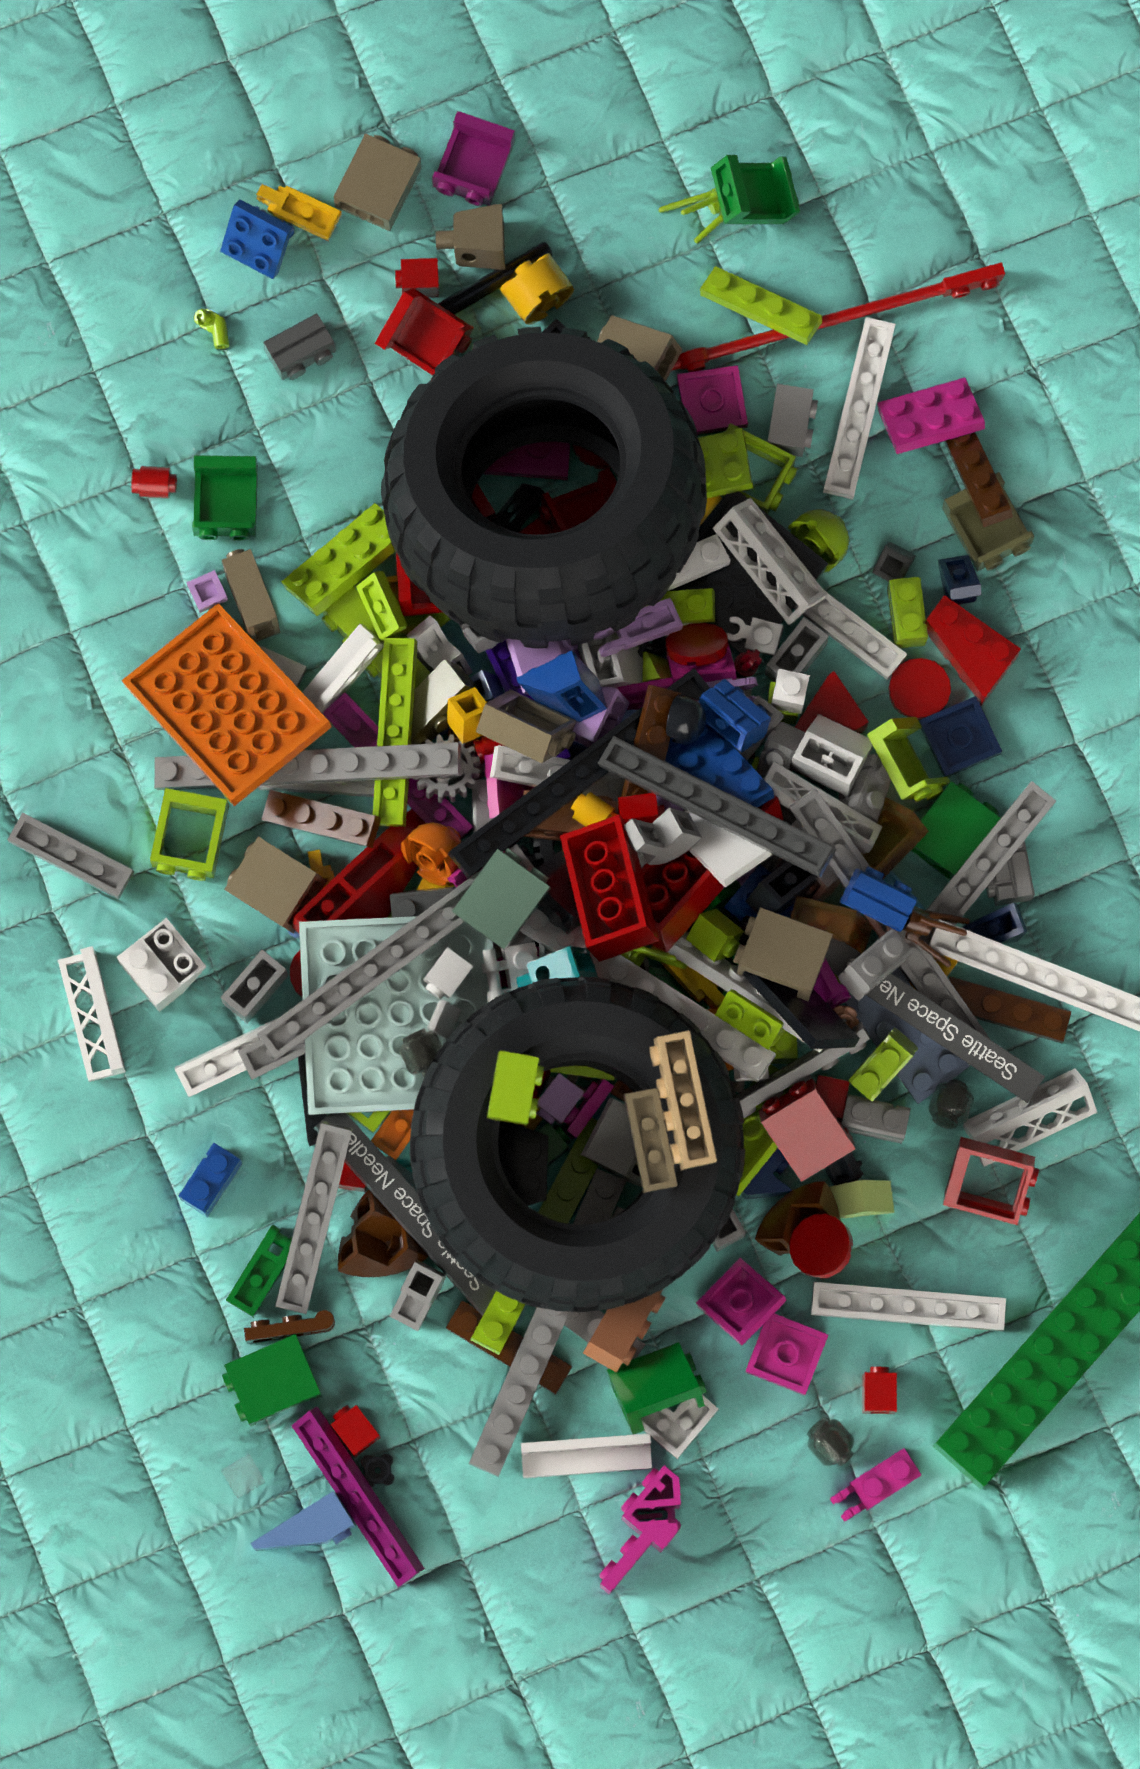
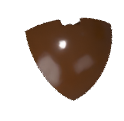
M825 1181L809 1183L794 1189L782 1197L762 1220L755 1240L768 1250L782 1256L783 1254H790L791 1236L802 1220L815 1214H828L840 1220L835 1198Z
M368 1190L350 1215L354 1220L351 1233L347 1237L343 1236L341 1238L338 1253V1271L358 1277L389 1276L411 1269L415 1261L423 1262L428 1258V1255L372 1192Z

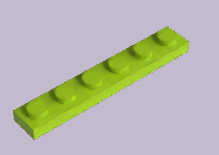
M384 638L377 746L411 745L418 641L415 638ZM409 779L375 780L373 815L381 818L379 826L406 827Z

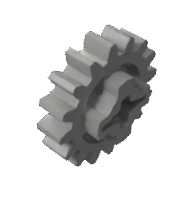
M440 734L437 735L436 743H432L429 739L425 740V744L456 743L454 742L453 734L449 735L447 741H443ZM458 742L461 744V757L463 758L461 760V776L433 777L437 784L429 778H413V780H419L417 782V789L423 790L427 788L426 797L429 799L436 794L440 803L444 800V796H449L451 802H455V795L458 793L463 798L467 797L466 787L475 789L476 781L474 779L480 777V770L476 768L480 766L479 757H473L475 754L473 746L465 749L466 743Z

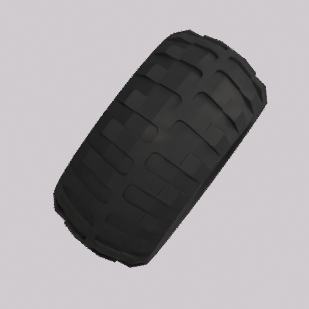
M541 327L517 329L518 335L499 340L495 335L485 337L474 342L472 351L464 356L458 357L454 354L449 356L435 367V373L432 375L431 381L427 384H419L412 392L401 415V420H398L384 457L385 472L381 482V498L386 526L391 543L398 554L406 575L421 591L425 592L437 608L459 625L465 623L470 625L476 632H479L480 636L500 643L506 638L520 640L524 647L548 648L549 641L570 639L571 646L594 641V635L597 632L610 627L616 632L634 622L641 609L646 605L654 606L663 598L675 580L676 573H680L696 546L700 523L706 510L707 490L704 454L697 436L696 426L681 401L677 400L674 391L656 369L646 361H637L633 354L629 353L628 348L610 339H606L601 343L593 341L588 337L586 331L563 328L559 334L542 333ZM563 442L580 446L603 459L618 477L611 496L600 510L581 524L557 533L535 535L505 529L487 519L471 502L473 491L479 479L496 460L512 450L533 443Z
M599 977L544 979L506 992L485 1004V1006L474 1012L454 1030L436 1054L425 1074L413 1111L410 1137V1160L413 1179L420 1205L444 1248L463 1268L487 1287L506 1297L542 1309L566 1312H590L613 1309L639 1301L670 1285L694 1266L717 1238L732 1212L740 1179L743 1175L745 1164L743 1112L739 1098H737L734 1086L730 1080L729 1071L721 1056L712 1048L708 1040L701 1034L700 1029L688 1017L662 1002L659 997L643 989ZM690 1031L717 1162L680 1170L679 1164L673 1163L678 1186L646 1193L642 1190L633 1203L623 1212L599 1223L576 1225L558 1222L539 1214L523 1202L509 1184L500 1162L498 1134L501 1121L487 1118L498 1052L505 1051L539 1057L538 1065L544 1066L543 1072L564 1066H584L598 1069L616 1077L633 1092L657 1088L656 1079H661L659 1065L653 1066L650 1056V1047L654 1046L653 1040L660 1036ZM660 1099L662 1112L668 1111L666 1099ZM668 1131L667 1136L670 1146L675 1144L673 1132Z

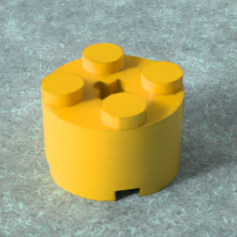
M550 253L543 255L533 264L530 260L522 263L515 270L517 276L504 283L500 288V291L527 325L534 324L547 317L546 311L553 306L556 309L561 307L574 292L570 280Z

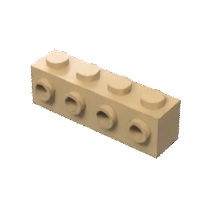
M690 1031L657 1037L653 1040L654 1046L650 1047V1056L653 1066L659 1065L661 1079H656L660 1099L665 1098L668 1111L663 1112L667 1132H673L675 1144L670 1145L673 1163L679 1164L680 1170L716 1163L717 1159Z

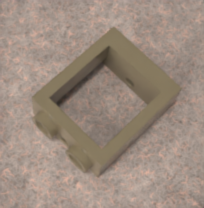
M237 549L226 555L227 558L221 561L227 582L248 635L255 642L281 633L277 615L251 549L247 551Z
M510 689L485 704L476 732L531 759L544 763L571 747L576 733L573 731L576 720Z

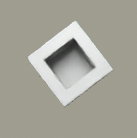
M779 669L771 705L778 710L801 714L810 675Z
M447 947L424 977L423 981L428 984L425 989L440 1000L443 995L449 999L473 965Z

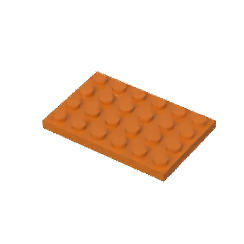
M219 603L121 680L131 694L233 806L237 805L332 728L329 720Z

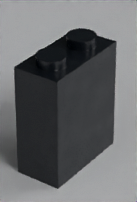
M562 849L537 868L538 871L549 878L545 884L551 888L537 908L549 918L554 926L559 927L568 935L581 923Z

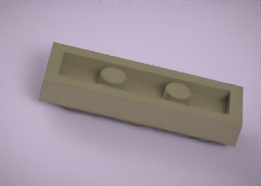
M658 1088L625 1094L624 1097L644 1193L678 1186Z

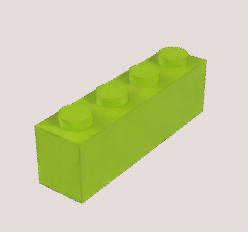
M354 586L322 612L324 615L321 618L331 632L337 630L343 636L342 643L347 640L359 624H364L378 637L363 601ZM383 648L365 669L372 678L376 676L380 679L382 678ZM418 658L416 660L415 689L430 674Z

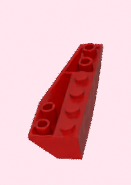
M410 809L406 815V827L390 826L375 839L373 848H365L294 916L292 928L299 933V922L388 918L391 913L390 894L403 892L418 868L413 861L410 864L407 863L401 851V843L419 825L425 824L422 819Z

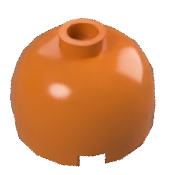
M432 822L419 825L401 843V851L408 864L413 861L419 867L416 873L432 884L444 886L448 882L447 878L458 868L448 853L462 841L459 833L453 827Z

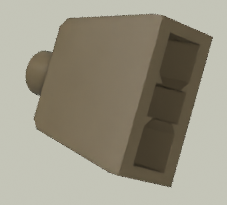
M502 204L459 211L453 214V230L436 231L437 250L454 249L455 261L458 266L504 270L505 241Z

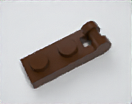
M322 1310L316 1314L315 1318L302 1320L301 1315H291L283 1317V1323L270 1324L268 1319L250 1322L251 1327L244 1328L247 1344L285 1339L294 1334L297 1337L314 1335L333 1330L335 1319L331 1312Z

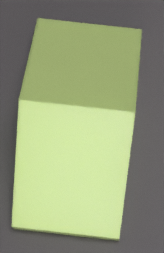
M858 1180L829 1187L835 1198L840 1219L894 1213L891 1181Z

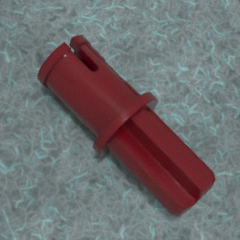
M755 649L753 652L748 650L735 658L736 678L750 677L757 672L758 666L762 663V659L759 657L761 653L759 650Z

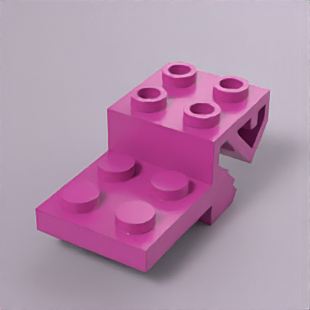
M665 1465L660 1471L654 1467L642 1481L641 1485L645 1489L639 1496L633 1492L621 1507V1510L624 1512L621 1520L640 1536L637 1538L632 1535L620 1549L623 1556L617 1564L611 1560L599 1574V1577L603 1580L600 1583V1587L609 1595L650 1545L661 1553L681 1528L680 1522L675 1518V1509H679L681 1506L679 1477ZM661 1510L667 1512V1519L656 1521L654 1518H661L662 1513H652L653 1511ZM638 1512H650L651 1514H640V1515H638L637 1513H638ZM643 1519H653V1520H651V1521H645V1522H639V1521H638V1520H643Z

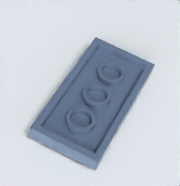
M899 968L891 973L911 986ZM851 994V998L845 1002L846 1006L856 1010V1017L859 1022L862 1021L868 1031L869 1038L876 1047L894 1027L918 1047L914 1056L897 1074L917 1104L970 1067L955 1054L865 995L859 1001Z

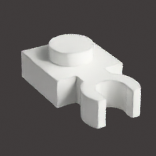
M730 617L729 621L738 624L740 631L735 635L727 633L728 640L737 642L746 639V649L752 651L757 649L761 653L775 655L782 636L783 625L753 617L751 626H749L738 617Z

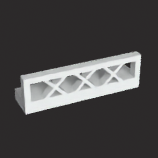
M751 498L732 507L713 527V530L788 625L794 623L808 608L821 602L827 596L826 592ZM730 521L738 529V538L733 537L725 527ZM747 547L753 548L757 553V562L749 558ZM766 571L772 572L776 577L777 587L771 586L768 582ZM785 596H790L798 605L794 612L786 605Z
M359 624L302 693L321 713L324 712L351 687L382 650L384 642H380V639L364 624Z
M775 761L772 763L763 779L772 787L774 795L778 797L780 804L789 809V806L814 788L817 789L858 850L864 855L866 852H870L882 826Z
M93 946L80 949L81 954L58 960L89 1082L126 1072ZM84 962L86 975L81 983H78L69 977L67 966ZM87 981L89 982L90 989L85 987ZM71 984L78 987L74 994ZM82 990L92 995L94 1004L88 1014L76 1006L75 1001ZM95 1011L98 1019L93 1017ZM79 1014L86 1017L82 1024L80 1022ZM90 1020L100 1026L101 1036L96 1044L84 1038L83 1030ZM103 1041H104L105 1049H103L102 1047H100V1045H101V1043H102ZM86 1044L93 1047L90 1054L88 1053ZM98 1050L107 1055L110 1068L93 1073L91 1060Z
M1075 1068L1039 1085L1028 1103L1016 1096L962 1122L965 1132L972 1140L987 1143L997 1139L1000 1140L998 1147L1018 1151L1098 1112L1088 1083ZM1084 1097L1085 1107L1075 1112L1069 1110L1073 1101ZM1050 1112L1058 1113L1052 1123L1048 1125L1041 1124L1046 1114ZM1023 1125L1029 1127L1025 1136L1018 1139L1012 1137L1017 1128ZM979 1157L984 1167L996 1162Z
M650 1434L521 1443L523 1478L652 1469Z

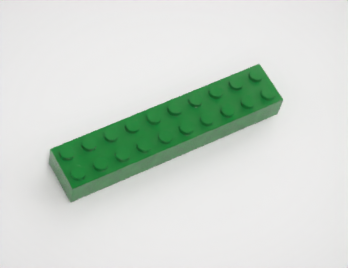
M1140 1212L933 1444V1447L979 1489L986 1486L1140 1311Z

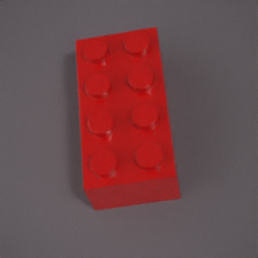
M620 814L560 835L586 948L599 962L659 941L638 853L629 844V836L623 827L626 822Z

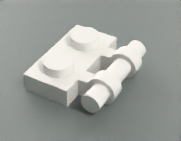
M535 942L509 946L506 951L501 948L502 961H497L495 949L482 951L484 964H481L483 974L486 973L489 987V992L486 993L488 1002L518 988L516 978L529 973L527 963L538 959ZM505 970L508 989L502 990L499 971Z

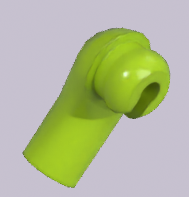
M210 309L197 310L194 314V321L213 335L214 348H228L229 340L226 320Z

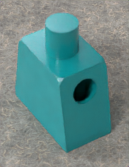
M569 946L528 962L527 969L529 973L518 976L516 982L519 988L544 979L598 977L590 951L584 947Z

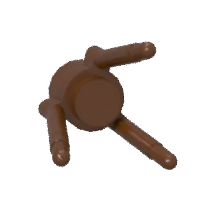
M914 906L903 928V931L906 932L905 939L916 943L943 965L950 967L951 962L922 940L920 936H927L932 927L966 936V930L937 920L969 924L970 920Z

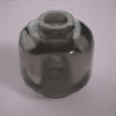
M425 1028L402 1038L403 1044L399 1047V1053L410 1074L422 1073L423 1077H425L442 1044L435 1032H426Z
M951 1080L949 1082H942L936 1086L928 1111L933 1117L934 1123L946 1129H955L957 1126L967 1122L974 1104V1096L962 1081Z
M822 1418L807 1432L809 1437L807 1447L824 1466H832L836 1463L842 1466L853 1456L851 1449L854 1446L855 1439L838 1419L827 1420Z

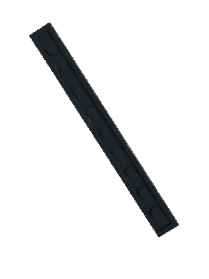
M693 668L667 689L699 701L701 695L709 690L710 687ZM643 707L450 850L448 855L466 878L469 879L482 869L497 849L501 852L506 851L507 848H510L607 775L610 771L600 767L598 764L601 756L613 736L634 745Z

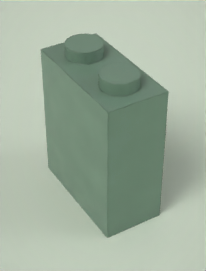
M508 848L504 853L499 849L496 850L452 910L454 914L505 951L551 889L550 886L545 884L549 879L534 867L530 872L519 865L523 859Z

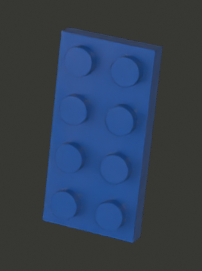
M707 723L703 733L693 743L682 745L672 742V738H670L665 762L756 808L774 798L772 787L731 743Z

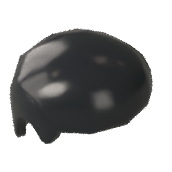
M681 694L674 698L669 710L666 726V735L672 738V742L688 745L700 737L706 724V714L703 705L698 700Z

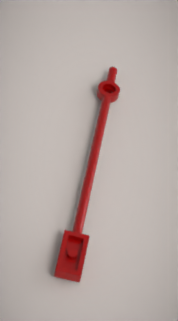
M1000 262L943 278L942 282L823 315L822 323L817 330L939 295H943V297L952 295L953 299H957L970 294V290L981 287L983 291L995 288L1000 285L999 282L1005 276L1003 264ZM770 330L709 348L691 349L679 355L671 371L680 368L687 369L688 373L701 371L706 368L705 363L712 359L790 337L775 330Z

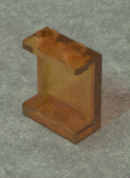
M887 797L877 824L882 826L881 831L870 852H866L865 855L861 853L871 868L885 874L883 879L929 832L912 810Z
M797 896L790 919L832 933V939L845 942L861 954L866 951L872 926L857 910Z

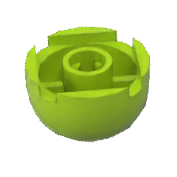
M824 509L808 510L788 526V530L791 529V533L829 563L828 568L824 572L832 570L847 554L850 542L848 530L844 521L832 512Z

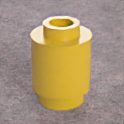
M589 792L586 796L581 793L571 807L574 811L572 818L583 826L618 815L615 813L616 809L592 792Z

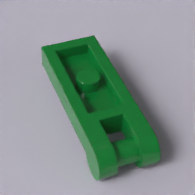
M272 1225L226 1299V1302L253 1318L285 1268L293 1237L289 1238L280 1233L281 1229L275 1225ZM273 1244L283 1249L279 1257L269 1251Z

